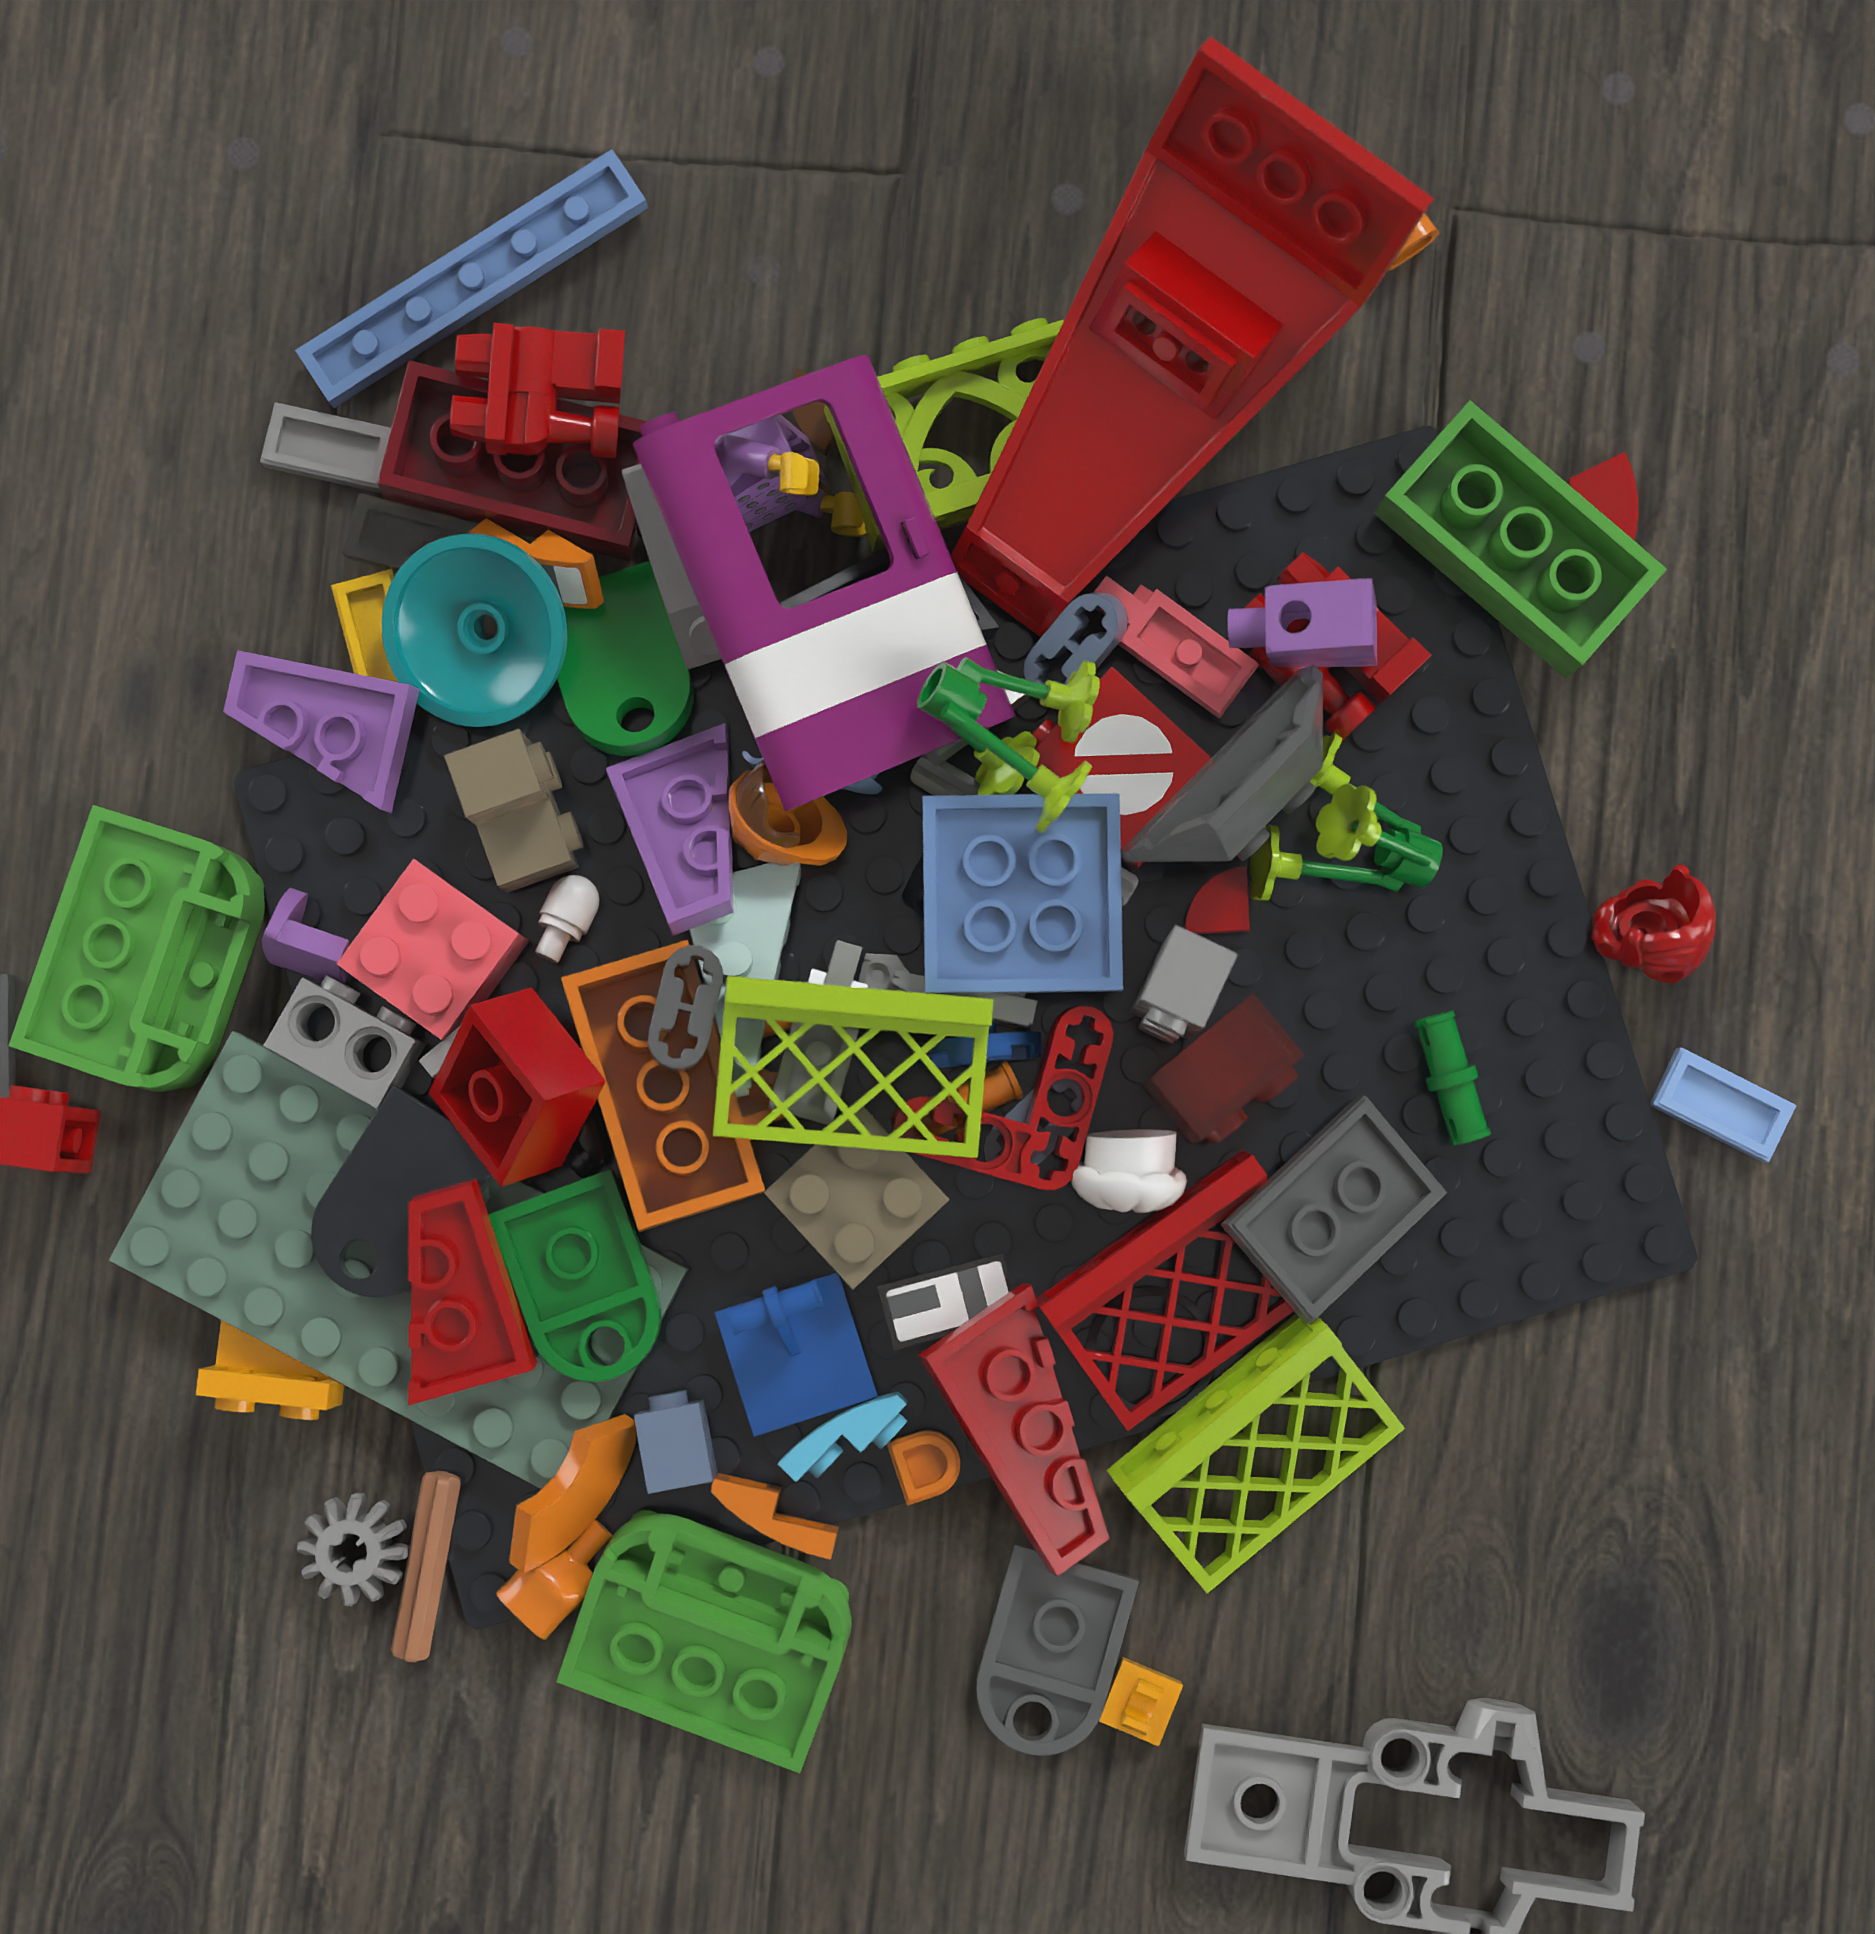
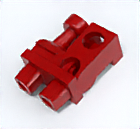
M494 323L493 335H457L455 374L457 376L488 378L489 388L488 399L453 395L450 416L451 435L471 441L485 442L487 454L506 455L508 452L530 456L537 455L549 443H591L590 450L592 455L616 458L620 407L597 405L593 410V417L557 411V399L620 404L625 330L599 329V333L554 331L541 327H514L513 324Z
M1302 552L1285 568L1276 580L1281 585L1351 580V578L1339 566L1330 574L1321 564ZM1260 593L1245 608H1265V597ZM1376 607L1377 666H1352L1344 668L1381 704L1431 654L1414 637L1409 640ZM1305 619L1294 620L1287 626L1286 632L1300 633L1308 627L1310 621ZM1254 647L1248 655L1279 686H1282L1298 669L1304 668L1272 666L1266 653V647ZM1317 667L1323 673V708L1332 715L1327 719L1325 726L1331 734L1336 733L1342 737L1343 741L1377 707L1362 692H1356L1349 697L1328 671L1330 667Z

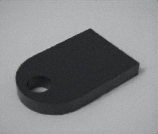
M393 1086L317 1204L312 1220L311 1238L318 1263L333 1282L357 1295L385 1297L406 1292L411 1289V1282L408 1281V1203L414 1196L477 1179L481 1194H483L493 1176L447 1117L403 1089ZM357 1240L368 1241L375 1247L378 1253L377 1268L366 1278L353 1276L345 1265V1253L348 1247Z

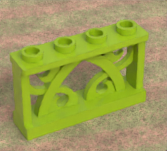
M1045 318L1030 320L1014 328L1011 331V336L989 342L985 336L975 337L955 346L952 349L953 354L931 361L928 355L910 357L896 364L893 367L894 372L877 377L940 530L969 521L1035 383V380L1031 383H1024L1019 380L1016 375V368L1021 363L1034 359L1045 362L1064 320L1048 324ZM998 371L997 382L982 377L983 375ZM925 394L914 411L907 399ZM953 397L982 404L1013 421L1002 430L995 440L990 455L989 474L977 477L972 468L963 459L946 450L936 448L922 449L934 421ZM825 405L824 412L830 423L865 523L864 529L872 552L886 548L831 412ZM919 464H937L948 468L952 473V483L941 489L933 487L929 477L935 472V469H924L918 472ZM902 523V524H901V525H902V528H903V530H904V533H905V535H906V538H908V535H907L906 530H905V528H904V526H903V523Z

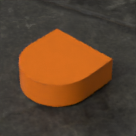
M920 1430L890 1440L887 1443L907 1506L940 1495L955 1483L960 1471V1456L954 1442L945 1434L936 1430Z

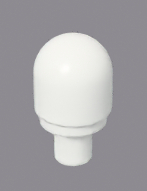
M569 875L559 879L552 886L539 912L541 918L538 923L546 930L535 950V954L550 962L558 963L568 941L579 942L581 936L587 934L599 907V894L590 880L578 875Z

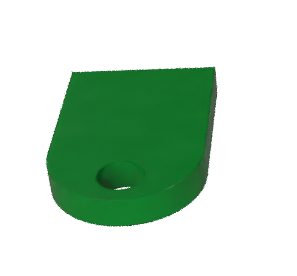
M650 561L599 577L604 602L596 609L564 607L567 622V648L557 679L565 706L576 730L582 738L593 747L613 755H641L664 746L682 730L691 714L694 702V686L691 674L683 661ZM647 708L654 712L652 723L642 731L629 732L621 727L624 716L633 709Z
M609 1169L488 1214L533 1343L539 1354L551 1367L573 1379L597 1382L621 1376L635 1368L645 1359L652 1350L659 1335L662 1319L661 1301L614 1169ZM600 1327L615 1329L624 1340L623 1355L615 1364H600L590 1355L588 1348L590 1336Z

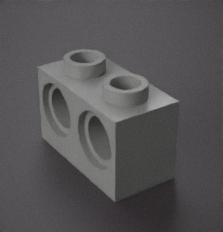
M328 975L325 976L321 985L301 978L263 1046L379 1109L393 1086L403 1087L427 1044L411 1035L416 1024L384 1006L381 1007L377 1016L355 1004L361 993ZM328 1006L335 1017L334 1029L326 1039L315 1041L308 1032V1019L317 1008ZM384 1037L391 1047V1059L384 1069L372 1073L364 1064L363 1051L372 1039Z

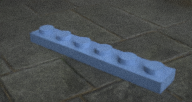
M611 149L295 351L328 402L335 408L648 209L647 201L613 149Z

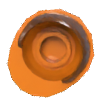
M764 760L751 770L745 771L729 788L732 837L735 843L739 844L752 856L754 861L760 860L780 866H788L795 862L821 866L836 860L847 844V830L842 817L823 796L788 811L784 810Z

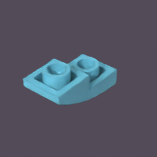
M898 1391L859 1403L835 1415L810 1432L781 1458L778 1465L795 1482L807 1470L817 1479L843 1452V1449L835 1442L841 1435L848 1439L860 1452L871 1441L881 1450L906 1424L907 1420L899 1412L906 1406L908 1400Z

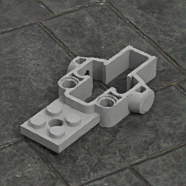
M1489 1698L1467 1700L1456 1727L1399 1718L1382 1719L1374 1723L1366 1732L1362 1747L1202 1723L1184 1856L1186 1861L1346 1884L1359 1910L1367 1918L1379 1923L1431 1930V1934H1469L1470 1927L1480 1929V1934H1518L1536 1897L1633 1912L1634 1898L1632 1897L1639 1830L1644 1825L1645 1813L1631 1800L1546 1788L1535 1711L1513 1702ZM1396 1738H1404L1411 1742L1412 1752L1404 1765L1398 1768H1389L1381 1764L1383 1747L1389 1741ZM1493 1749L1503 1751L1511 1759H1516L1521 1784L1512 1783L1510 1795L1523 1808L1612 1821L1606 1871L1603 1880L1595 1881L1501 1867L1500 1880L1506 1887L1492 1912L1433 1903L1432 1893L1436 1888L1448 1885L1450 1879L1451 1865L1441 1858L1348 1844L1354 1794L1358 1784L1368 1782L1387 1785L1399 1790L1460 1798L1462 1779L1451 1773L1448 1766L1450 1758L1459 1752L1492 1756ZM1255 1784H1266L1272 1787L1277 1796L1274 1810L1263 1818L1247 1816L1241 1810L1240 1803L1244 1791ZM1379 1871H1387L1394 1874L1395 1883L1387 1896L1381 1899H1372L1364 1895L1363 1888L1370 1875Z

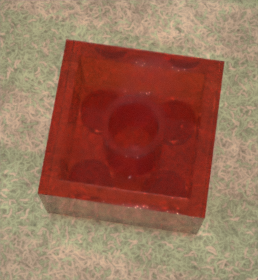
M1252 994L1142 1085L1191 1143L1201 1141L1205 1137L1211 1144L1216 1141L1219 1143L1248 1119V1116L1241 1109L1255 1096L1261 1103L1271 1100L1299 1076L1292 1068V1065L1301 1059L1304 1054L1256 996Z

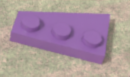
M237 650L223 712L282 749L290 751L314 766L319 772L356 792L364 797V800L380 810L392 813L420 689L409 684Z
M720 724L606 768L672 935H677L733 913L732 830L729 812L730 761L729 735L726 724Z

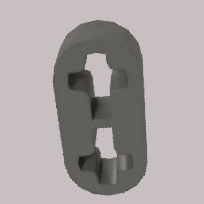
M688 945L678 949L669 957L664 967L649 1029L648 1047L652 1058L661 1067L670 1071H684L694 1067L702 1059L707 1049L723 982V968L718 957L711 950L702 946ZM691 959H698L703 962V973L712 976L711 985L700 984L698 986L693 1005L682 1003L684 981L674 977V972L676 968L687 969ZM678 1012L690 1014L687 1035L697 1040L695 1050L690 1048L684 1049L680 1059L669 1057L668 1045L658 1041L661 1031L666 1033L672 1032Z

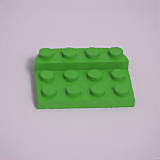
M93 805L8 1046L122 1085L144 1090L166 1092L179 1088H191L198 1084L218 1052L264 916L265 895L264 884L259 874L240 855L209 841Z
M642 1510L635 1513L630 1521L622 1525L613 1534L592 1574L556 1682L800 1773L850 1637L852 1618L848 1604L849 1592L842 1582L830 1578L823 1571L802 1561L677 1515L657 1514L650 1510Z

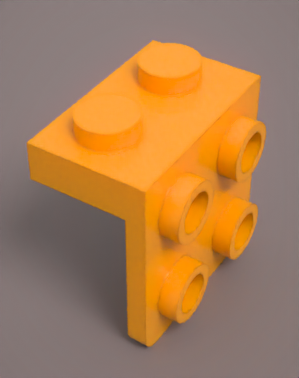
M221 1320L216 1363L213 1366L199 1369L196 1395L215 1397L214 1408L219 1410L254 1412L255 1402L280 1405L279 1416L318 1420L320 1410H328L342 1405L345 1385Z

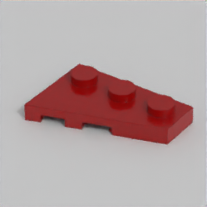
M477 1179L414 1196L408 1203V1281L411 1282V1321L408 1324V1348H411V1380L408 1383V1406L532 1371L537 1364V1360Z

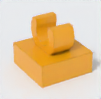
M1121 1656L1111 1681L1099 1722L1159 1746L1183 1684L1175 1678Z

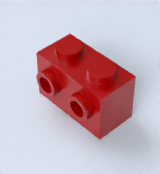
M10 1085L8 1098L0 1097V1164L51 1172L92 1173L102 1110L68 1106L70 1093Z

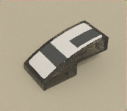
M1003 1253L878 1286L894 1350L945 1337L1013 1290Z

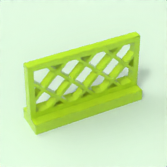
M727 976L713 1136L978 1158L989 1026L992 1025L994 999ZM737 1017L765 1020L782 1040L779 1045L754 1066H751L734 1046ZM776 1021L804 1024L788 1036ZM814 1024L830 1025L846 1043L848 1048L818 1072L794 1044V1041ZM842 1027L865 1028L869 1030L854 1042ZM880 1030L896 1031L914 1052L886 1077H883L860 1049L862 1045ZM908 1032L934 1034V1036L919 1047ZM946 1036L973 1038L971 1065L950 1083L926 1053ZM788 1047L811 1074L812 1078L782 1102L757 1072ZM854 1053L878 1083L848 1108L825 1081L824 1077ZM734 1056L746 1072L731 1084ZM920 1059L943 1089L914 1113L890 1083ZM752 1077L775 1104L776 1108L756 1125L728 1123L730 1095ZM969 1078L968 1100L966 1103L955 1089ZM818 1083L842 1111V1114L822 1131L806 1130L787 1108ZM884 1089L908 1119L888 1136L871 1135L854 1113ZM948 1095L952 1097L966 1114L964 1143L937 1141L920 1121L922 1117ZM780 1114H783L794 1128L770 1127L767 1125ZM848 1119L860 1134L833 1131ZM914 1125L926 1140L901 1138L900 1136Z
M1295 1313L1106 1471L1208 1594L1405 1428L1342 1348V1343L1332 1330L1319 1317L1312 1323H1304ZM1331 1356L1340 1367L1336 1394L1307 1392L1310 1372ZM1352 1384L1361 1395L1350 1394ZM1272 1404L1291 1405L1286 1435L1257 1434L1260 1414ZM1305 1405L1333 1407L1329 1437L1300 1436ZM1348 1407L1372 1408L1381 1420L1361 1438H1343ZM1221 1446H1241L1237 1476L1207 1475L1210 1455ZM1255 1447L1284 1448L1279 1478L1250 1477ZM1298 1449L1326 1450L1324 1468L1312 1479H1293ZM1172 1487L1191 1488L1187 1518L1161 1517L1152 1507V1504ZM1205 1489L1234 1490L1230 1519L1201 1518ZM1248 1490L1277 1491L1274 1511L1263 1520H1244ZM1173 1531H1185L1183 1543ZM1198 1532L1228 1533L1225 1552L1203 1569L1194 1558Z

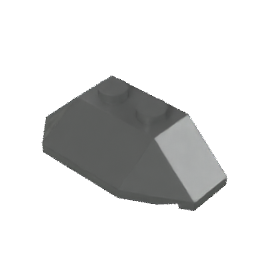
M1314 664L1298 669L1121 849V856L1127 862L1231 861L1236 855L1241 861H1244L1256 852L1270 836V833L1264 828L1265 825L1281 809L1287 815L1291 814L1309 798L1316 788L1310 780L1323 767V673Z

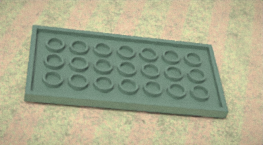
M232 1031L109 1261L542 1489L555 1476L568 1455L574 1432L611 1419L639 1364L621 1376L597 1382L573 1379L558 1372L543 1359L536 1349L513 1288L537 1360L534 1369L408 1406V1383L411 1380V1348H408V1324L411 1321V1289L392 1296L366 1297L341 1288L321 1268L315 1256L311 1238L312 1220L318 1202L378 1109L264 1047L260 1043L239 1032ZM492 1178L482 1197L488 1214L545 1193L523 1181L500 1187L496 1180ZM355 1241L348 1247L345 1253L346 1268L355 1277L366 1278L370 1276L378 1265L377 1250L368 1241ZM641 1244L660 1297L662 1322L689 1268ZM611 1327L596 1329L588 1342L590 1355L600 1364H615L620 1360L624 1352V1340L621 1334Z

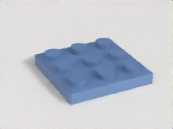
M1120 793L1075 794L1053 823H1050L1043 833L1035 829L1044 803V799L1038 794L923 796L925 993L1123 991Z

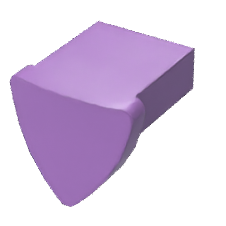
M289 888L280 899L262 937V947L266 959L270 964L322 981L328 975L345 984L349 973L336 963L350 946L349 940L301 924L308 894Z

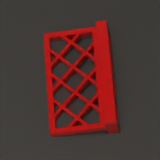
M1244 1150L1239 1151L1186 1189L1173 1205L1157 1210L1036 1297L1038 1307L1127 1431L1293 1312V1309L1284 1299H1281L1267 1309L1270 1295L1282 1296L1271 1286V1283L1263 1274L1261 1285L1226 1279L1232 1243L1236 1242L1225 1229L1224 1232L1209 1230L1224 1218L1227 1219L1268 1180L1266 1178L1268 1175L1256 1158ZM1198 1237L1222 1240L1216 1277L1181 1272L1185 1248ZM1174 1255L1172 1270L1156 1268ZM1145 1275L1170 1279L1164 1315L1129 1309L1133 1284ZM1180 1280L1215 1286L1209 1322L1174 1317ZM1225 1288L1259 1293L1255 1319L1242 1328L1219 1324ZM1121 1293L1119 1308L1105 1306L1106 1303ZM1092 1313L1116 1316L1117 1323L1112 1352L1085 1349L1071 1328ZM1127 1318L1162 1324L1156 1360L1121 1355ZM1172 1326L1207 1331L1203 1356L1193 1364L1183 1365L1166 1362ZM1217 1333L1231 1335L1215 1347ZM1093 1360L1110 1362L1107 1379ZM1119 1364L1155 1369L1150 1395L1128 1410L1115 1392ZM1164 1371L1179 1373L1162 1385Z

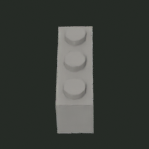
M1176 925L1162 942L1130 1010V1013L1142 1018L1138 1028L1170 1044H1173L1174 1040H1178L1179 1036L1189 1039L1204 1028L1238 954Z

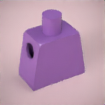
M1355 579L1268 586L1265 589V608L1228 610L1229 648L1266 647L1270 663L1275 667H1306L1312 664L1316 667L1377 666V610L1372 579ZM1305 619L1310 621L1308 627L1300 633L1286 632L1287 626L1294 620Z

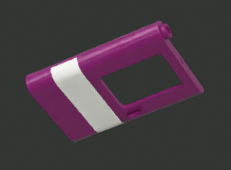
M868 355L845 360L679 421L676 412L654 418L639 427L643 437L633 443L634 450L785 811L962 739L947 725L917 707L918 696L931 672L942 662H946L957 669L965 657L985 669L998 671ZM821 402L831 412L891 562L890 567L885 572L796 607L785 608L776 600L716 455L714 444L715 440L721 436L810 403ZM902 523H903V526H904V528H905V530H906V533H907V535H908V538H909V540H910V543H911V545H912V548H913V550H914V552H915V555H916V557H917L916 560H915V557H914L913 552H912V550H911V547H910V545H909V543H908V540H907V538H906V535H905V533H904V530H903V528H902V525H901ZM979 682V691L986 694L987 699L976 722L986 729L1016 716L1005 689Z

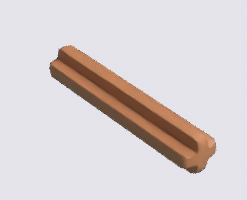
M444 1471L425 1473L420 1488L391 1647L393 1656L404 1659L407 1662L427 1659L432 1644L461 1486L458 1476Z

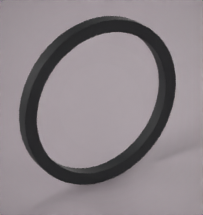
M1158 1286L1133 1288L1131 1299L1142 1296L1167 1298L1168 1288ZM1178 1293L1176 1302L1189 1310L1197 1321L1209 1322L1202 1310L1193 1301ZM1121 1294L1114 1297L1105 1306L1118 1307ZM1097 1314L1088 1333L1086 1349L1096 1350L1099 1331L1109 1315ZM1203 1331L1206 1340L1207 1331ZM1214 1369L1199 1379L1196 1385L1184 1397L1171 1404L1162 1406L1148 1417H1161L1176 1413L1207 1387ZM1120 1398L1128 1410L1135 1405Z

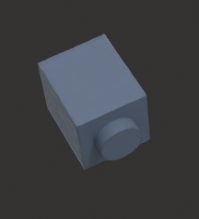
M686 1390L648 1397L650 1409L639 1411L634 1415L647 1493L713 1482L717 1475V1468L704 1399L688 1402Z

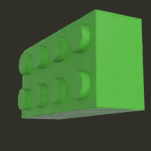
M1471 400L1389 490L1374 513L1565 679L1577 671L1667 570V568Z

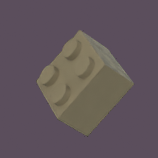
M864 1106L854 1113L871 1135H889ZM848 1119L833 1131L860 1134ZM818 1144L813 1146L764 1192L852 1289L859 1285L949 1201V1198L906 1152Z

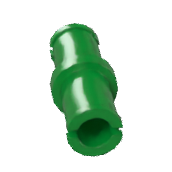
M1454 1010L1428 1016L1413 1022L1414 1027L1417 1028L1431 1074L1430 1077L1425 1079L1429 1091H1436L1451 1146L1472 1142L1491 1135L1473 1081L1479 1077L1475 1064H1468L1455 1022Z

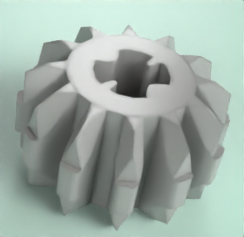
M357 1492L351 1495L347 1508L340 1499L334 1497L324 1504L327 1518L313 1514L305 1521L308 1530L317 1538L304 1539L298 1542L297 1551L304 1555H315L316 1562L303 1568L301 1571L304 1579H309L319 1573L323 1574L325 1580L319 1587L318 1595L324 1599L331 1596L341 1585V1599L344 1606L356 1604L361 1590L370 1601L374 1602L384 1595L381 1580L386 1583L396 1584L403 1577L400 1568L390 1560H401L408 1557L410 1546L392 1542V1537L403 1532L407 1525L403 1519L396 1520L388 1526L385 1525L382 1520L390 1508V1503L385 1500L375 1504L367 1514V1499L364 1493ZM355 1534L360 1537L356 1545L365 1543L367 1555L355 1561V1563H351L349 1559L352 1553L344 1555L342 1543L352 1538Z

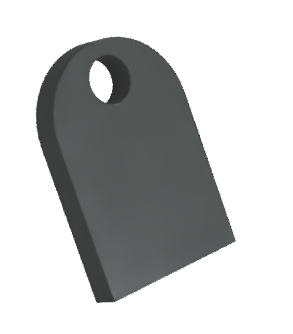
M1014 1542L979 1664L976 1681L977 1700L981 1715L988 1728L1000 1741L1022 1753L1039 1756L1053 1755L1073 1748L1093 1731L1105 1706L1139 1584L1138 1578L1078 1561L1062 1574L1056 1576L1047 1570L1035 1548ZM1026 1702H1039L1050 1711V1725L1044 1733L1038 1736H1026L1020 1733L1013 1723L1016 1710Z

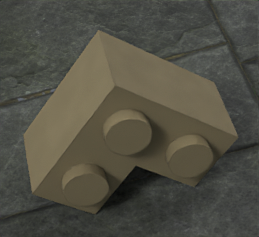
M517 729L444 755L465 817L477 826L499 888L509 893L579 868L574 851L583 848V842L572 813L569 811L560 814L552 791L562 788V783L550 752H545L541 742L532 744L522 731Z

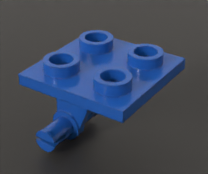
M833 1273L778 1291L776 1286L763 1290V1297L714 1312L754 1437L878 1397L838 1273Z

